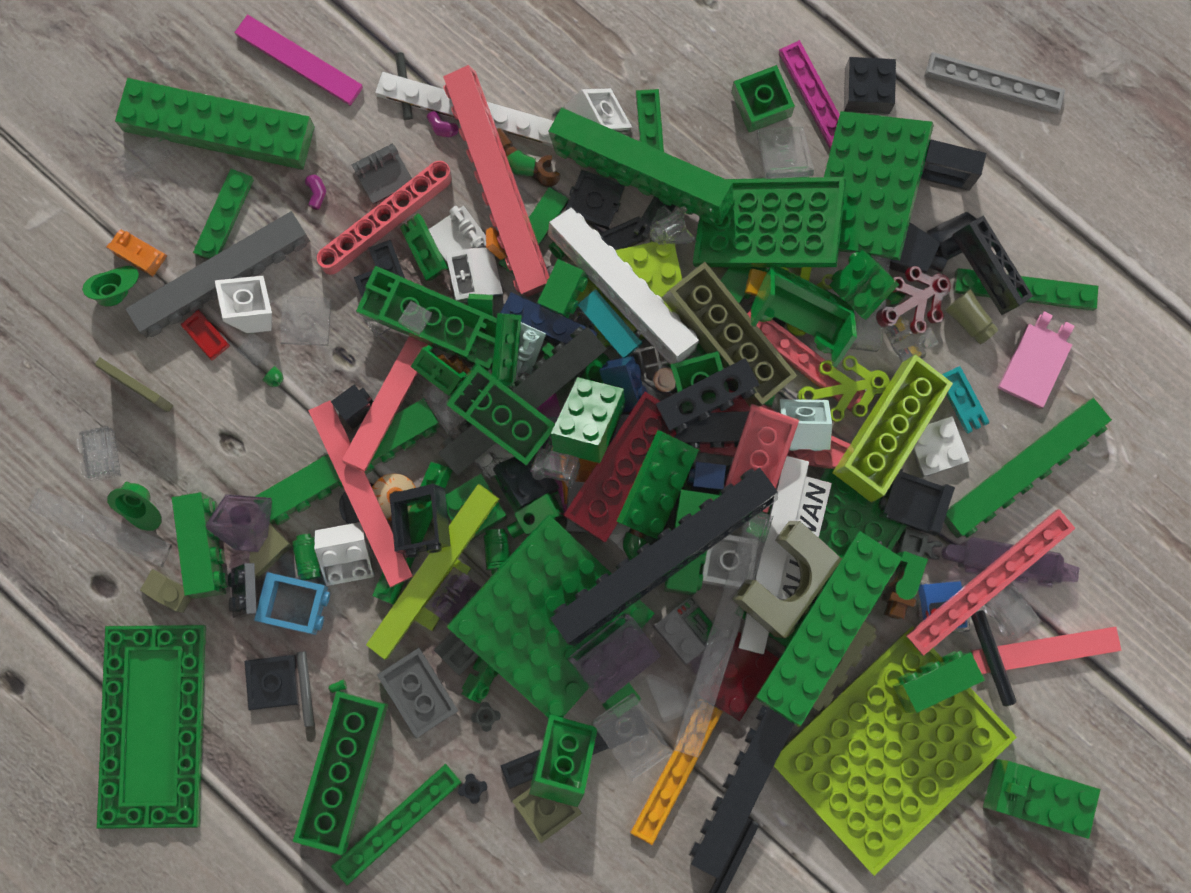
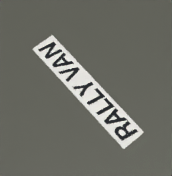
M806 476L795 521H801L819 538L832 483ZM787 553L777 596L780 600L790 597L797 590L800 583L799 565L789 553Z

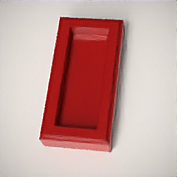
M199 309L180 324L211 361L230 347L229 343Z

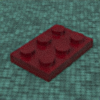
M737 631L697 694L740 722L779 661V658L766 649L764 654H759L738 648L742 633Z

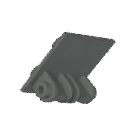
M393 143L351 164L373 204L389 197L412 179Z

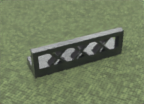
M984 215L952 234L1001 316L1033 297ZM977 224H979L984 234L981 233ZM1016 287L1019 289L1020 293L1022 294V296H1023L1022 298L1020 297L1019 293L1017 292Z

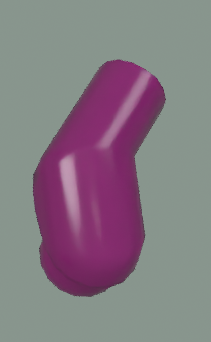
M436 111L427 114L426 117L437 136L452 137L458 134L459 127L456 123L441 121Z
M315 174L309 175L305 179V184L311 189L313 195L308 206L319 210L326 195V188L319 176Z

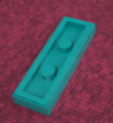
M596 289L578 304L579 308L623 358L628 357L643 344Z

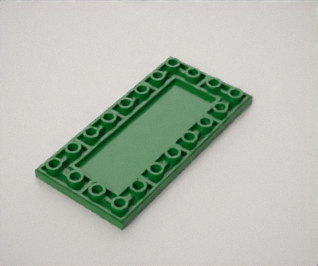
M206 625L105 626L96 829L200 827Z

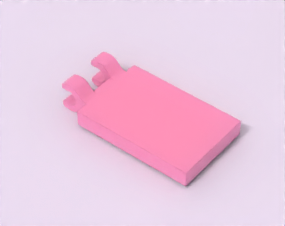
M1045 311L1042 315H1039L1035 326L1031 324L1026 326L998 385V389L1039 409L1044 407L1072 347V344L1066 341L1074 329V325L1068 322L1060 326L1058 333L1047 329L1046 327L1053 315Z

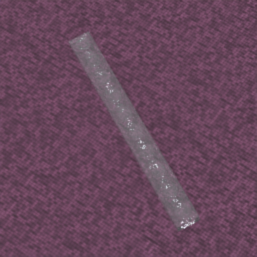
M760 512L743 525L673 749L699 757L744 610L732 598L746 579L754 580L774 516Z

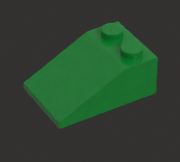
M550 714L529 794L578 807L585 793L598 727Z

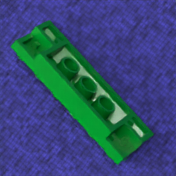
M374 267L365 286L366 291L356 310L357 314L451 355H457L459 358L472 364L477 363L488 371L490 370L494 357L497 318L380 267Z

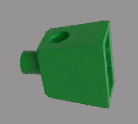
M546 494L516 512L515 517L517 521L508 525L507 529L514 539L523 533L529 536L547 515H550L558 522L565 518L563 516L564 512L555 496ZM534 515L535 521L531 524L530 518Z

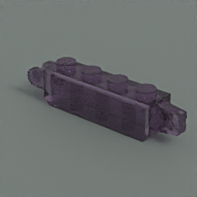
M972 537L965 540L961 545L950 544L943 547L941 555L946 560L958 562V568H964L965 573L979 575L980 572L1009 550L1013 544ZM1048 551L1019 575L1014 582L1027 584L1028 580L1036 581L1037 586L1052 588L1053 585L1061 582H1078L1080 568L1065 563L1061 553Z

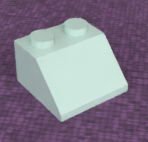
M780 399V413L799 420L789 450H830L832 420L829 401Z

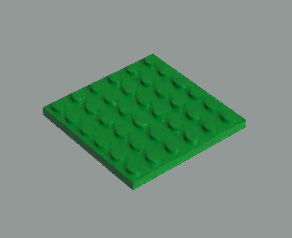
M547 515L446 627L546 717L549 718L551 714L563 718L655 613L641 600H638L575 647L569 645L550 619L555 615L553 611L564 603L568 606L576 600L574 596L585 588L589 591L596 586L595 581L606 573L610 576L612 573L556 520Z

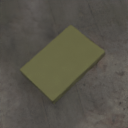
M101 357L95 363L96 367L162 410L169 412L173 407V404Z

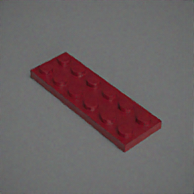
M647 392L643 393L605 451L601 462L597 463L563 515L604 543H606L619 523L617 519L657 430L672 437L676 435L675 431L669 433L656 408V403L660 401Z

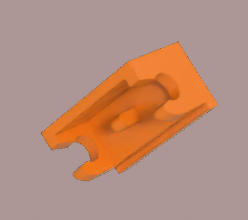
M122 229L116 233L112 241L106 246L114 255L151 277L155 275L167 257L165 253Z

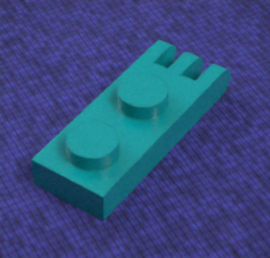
M961 366L943 373L942 375L953 383L946 396L965 432L969 434L973 431L969 422H971L975 430L981 428L978 418L984 426L988 425L989 419Z

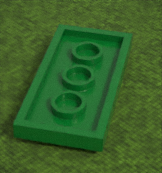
M657 430L617 522L659 540L657 536L663 532L699 450Z

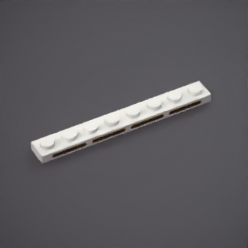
M382 72L375 92L377 97L398 103H408L412 107L429 112L436 111L440 115L455 119L451 107L454 105L451 98L447 97L444 89ZM487 102L496 129L501 128L506 134L553 147L548 130L554 121Z

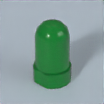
M343 679L329 685L328 689L331 693H335L336 691L347 689V684Z

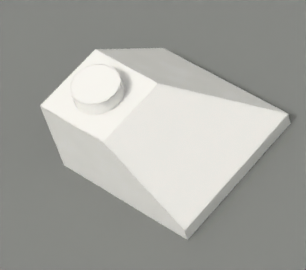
M611 88L582 89L565 105L567 110L612 130L622 131L632 128Z
M264 276L215 281L223 322L246 333L271 331L272 311Z

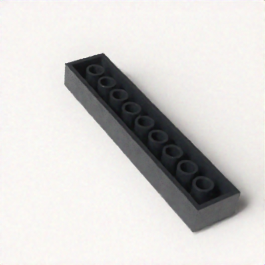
M752 468L740 477L742 480L735 486L731 483L720 491L721 496L714 501L710 498L699 506L700 511L693 516L691 513L685 515L678 521L680 524L672 531L670 528L663 531L657 536L659 540L653 545L647 543L637 550L638 555L632 560L626 558L616 566L617 570L610 576L608 573L602 575L595 581L596 586L589 591L585 588L574 596L576 600L567 606L564 603L553 611L555 615L550 619L565 641L575 647L778 500V491L761 468L755 471Z

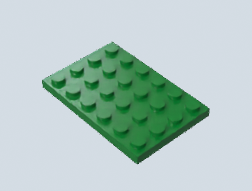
M840 111L824 177H845L846 180L839 251L855 253L864 250L874 257L894 260L901 259L934 127L932 121Z
M845 177L726 179L733 182L734 202L721 226L716 223H706L699 216L693 256L694 267H699L704 262L709 267H837L846 180Z

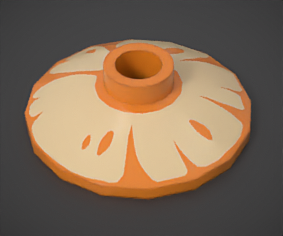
M396 473L386 474L379 478L372 487L385 517L389 521H392L389 494L416 488L413 482L404 475Z

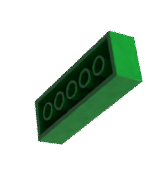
M336 691L292 842L339 855L347 852L389 704Z

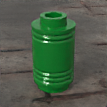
M505 529L487 530L486 535H484L486 570L491 571V575H494L510 557L508 534H505Z
M311 534L296 536L297 540L293 541L292 544L297 575L300 576L301 580L321 577L320 572L322 571L315 552V537H311Z

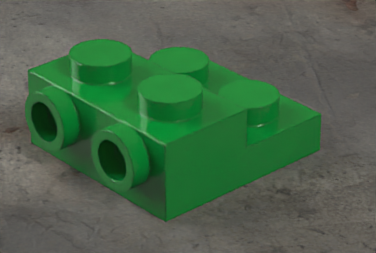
M861 250L849 257V264L843 270H838L833 274L832 282L829 286L861 318L866 320L899 284L870 254Z

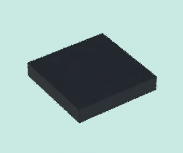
M295 655L244 661L248 710L299 705Z

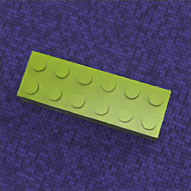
M916 354L902 362L832 473L870 502L883 497L953 383Z

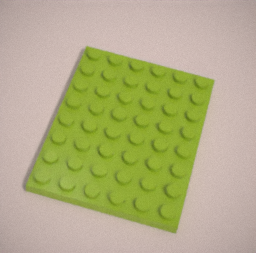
M913 626L903 633L846 687L827 708H824L782 748L774 765V768L873 876L895 857L1017 738L971 688L918 713L905 712L892 686L899 683L897 678L909 672L919 673L921 672L919 668L930 662L939 661L940 663L943 661L940 654L934 648L924 656L920 654L906 637L914 629Z

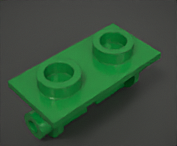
M479 656L472 668L478 671L479 674L477 677L471 673L469 674L462 686L463 691L461 694L480 704L488 695L489 687L493 679L498 676V673Z

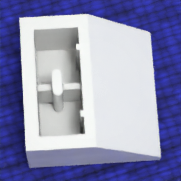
M470 248L446 253L456 301L461 303L468 302L469 293L493 296L503 294L495 256L487 248Z
M360 522L315 530V552L326 586L374 577L369 541Z

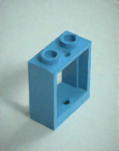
M267 572L254 621L316 635L317 630L321 631L324 623V616H321L323 606L327 607L329 603L330 592H327L328 587ZM280 582L317 590L308 626L270 618Z

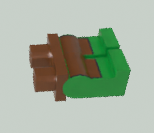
M906 551L897 553L898 556L902 557V560L898 565L894 581L889 584L887 593H884L882 601L887 602L883 615L897 620L899 618L904 619L907 608L915 606L916 600L912 598L918 592L928 561L926 558Z

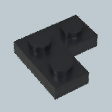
M391 240L368 247L375 266L405 278ZM373 270L354 277L361 298L366 291L365 286Z

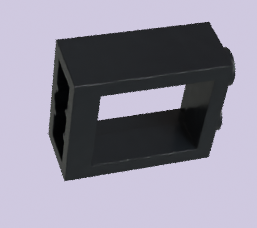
M931 139L921 179L970 191L982 175L987 153Z
M430 484L389 494L395 552L404 554L406 558L420 556V552L437 553L441 552L443 547L451 546L445 488ZM432 501L435 539L411 544L408 506Z

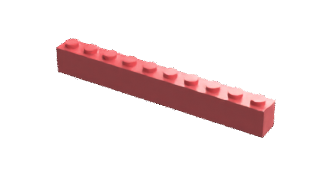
M467 65L443 76L446 83L443 86L447 97L451 98L454 105L451 107L455 119H459L461 125L459 133L469 147L466 152L470 161L475 164L476 170L474 175L479 184H482L484 189L482 197L485 204L490 206L492 212L490 214L491 222L494 227L498 228L500 234L497 236L501 248L505 249L508 256L505 258L509 270H513L515 289L518 293L529 297L543 291L550 275L477 73Z

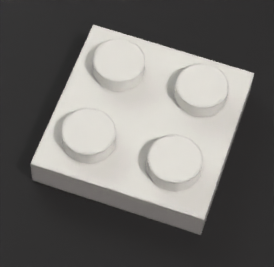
M953 416L928 424L912 449L922 478L969 462Z

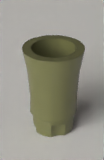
M971 289L944 310L971 337L974 336L980 345L998 331V328L992 323L993 320L982 308Z

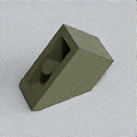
M270 523L260 525L253 532L254 537L250 540L249 563H254L256 580L293 546Z
M155 569L150 571L140 591L155 601L181 613L185 612L192 599L191 597L184 596L183 584Z

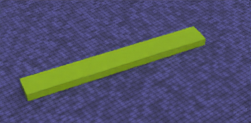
M479 484L476 486L449 525L451 546L443 547L441 552L430 553L366 646L384 660L389 658L499 501L498 497Z

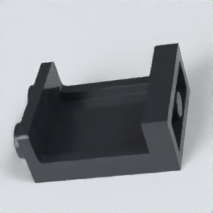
M900 469L890 485L886 496L884 495L880 499L878 509H881L879 516L936 536L941 533L955 487L948 484L941 486L904 473L903 469Z

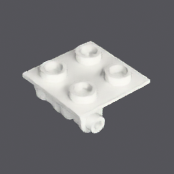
M454 206L450 209L449 212L451 214L429 229L441 255L446 261V253L470 248H484L486 246V235L464 206L461 208Z

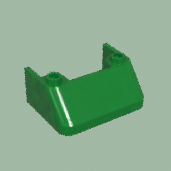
M771 266L751 307V325L756 327L759 321H772L776 317L814 336L817 349L823 353H830L832 366L837 367L857 338L854 309L842 300L841 297L782 267Z

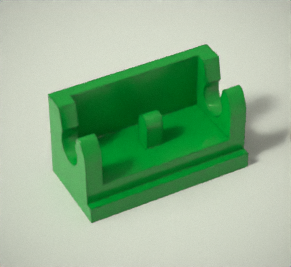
M430 345L423 347L410 367L450 396L467 374L464 371L459 374L430 352L433 349Z

